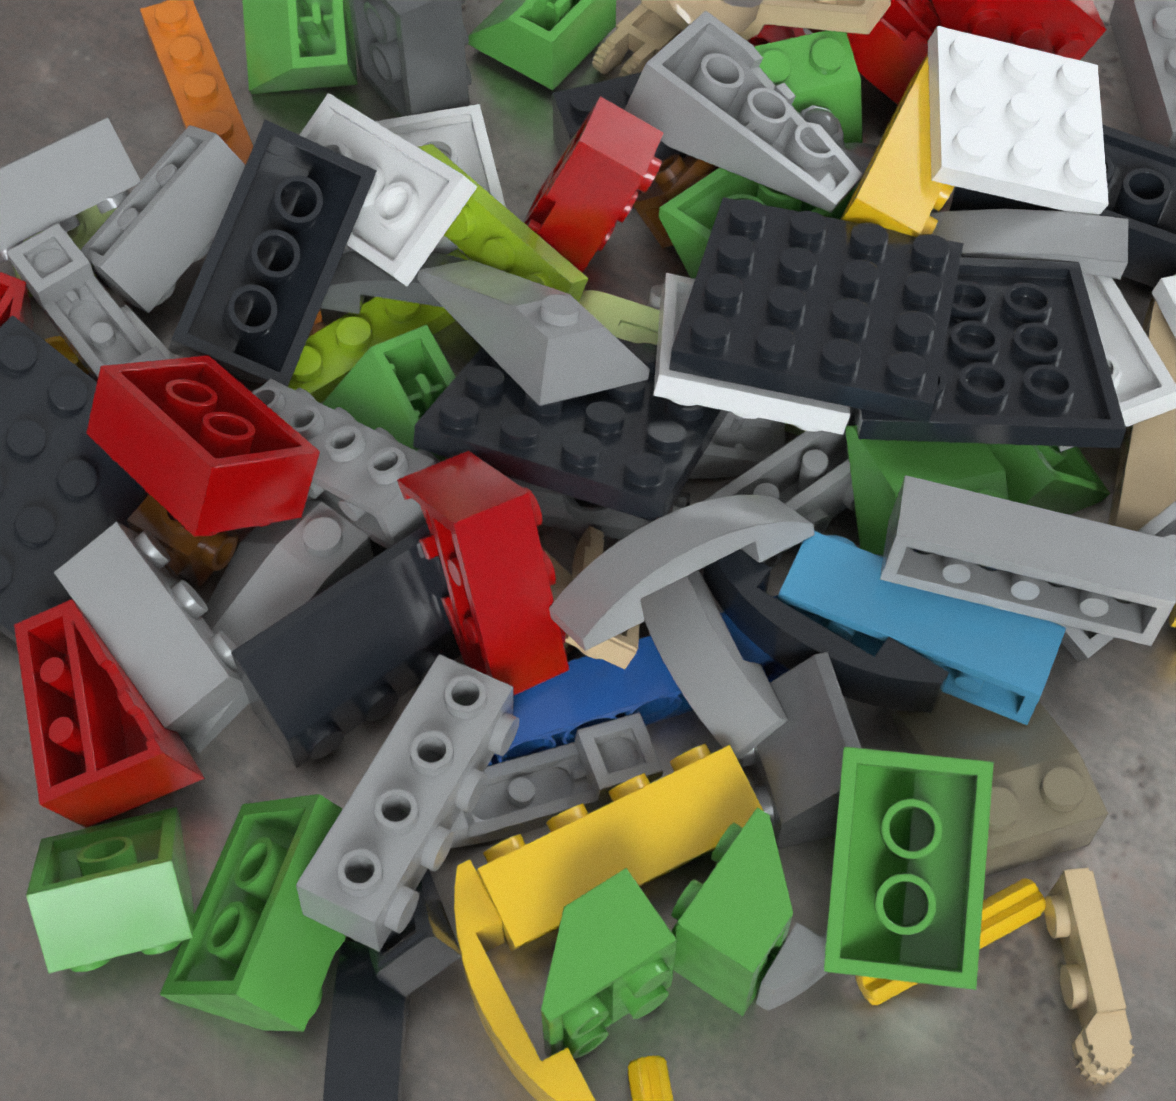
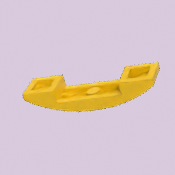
M469 859L457 865L454 888V912L463 967L475 1008L498 1054L512 1074L537 1101H595L568 1048L543 1061L540 1060L486 954L487 951L505 943L502 920L471 860Z

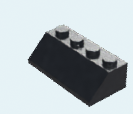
M265 119L175 329L168 350L183 358L209 355L234 378L262 385L268 380L273 379L288 387L377 171Z
M1102 124L1109 205L1099 216L1128 219V264L1122 276L1155 288L1161 278L1174 276L1176 273V150ZM956 186L949 210L1020 209L1062 211Z
M427 523L231 652L253 712L296 768L311 758L320 759L332 753L342 743L347 733L366 720L376 721L387 715L396 706L399 697L423 681L439 654L451 660H455L462 655L441 598L450 595L439 556L430 560L426 559L419 539L431 534Z

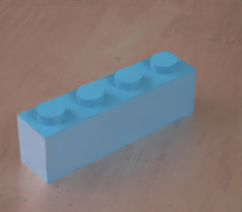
M814 531V536L802 542L779 592V601L874 657L888 637L949 672L942 692L1022 724H1028L1042 695L1066 627L1051 621L880 580L883 557L858 548L852 541L842 536H826Z

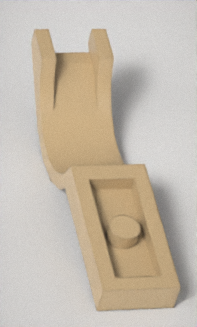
M641 0L643 6L682 30L689 26L704 11H707L746 41L760 33L766 24L869 35L891 5L890 0H763L760 5L749 8L732 6L721 0Z

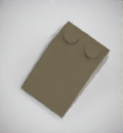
M944 692L941 693L938 703L931 713L889 709L907 753L994 762L985 876L1089 845L1108 815L1107 809L1079 751L1040 701H1038L1027 725Z

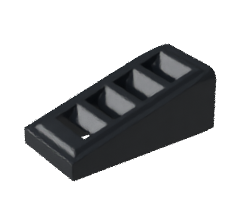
M427 869L415 890L419 893L418 903L405 929L401 933L392 930L380 952L369 947L377 979L404 997L462 957L429 869ZM414 931H416V933H414L413 935H411L409 938H407L405 941H403V942L401 943V941H402L404 938H406V937L409 936L411 933H413Z

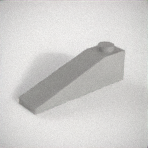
M704 11L645 64L625 111L662 131L664 134L661 141L667 146L828 212H832L861 180L863 174L823 127L816 123H807L791 105L796 96L785 83L775 86L759 67L763 57L753 45L709 12Z
M473 260L435 266L418 271L417 280L539 406L648 380L650 369L568 293Z
M306 501L302 518L274 522L268 526H257L240 542L206 605L208 611L201 617L214 634L222 631L239 647L372 560L374 556L370 536L324 502ZM246 691L191 735L178 732L182 741L199 754L250 703Z

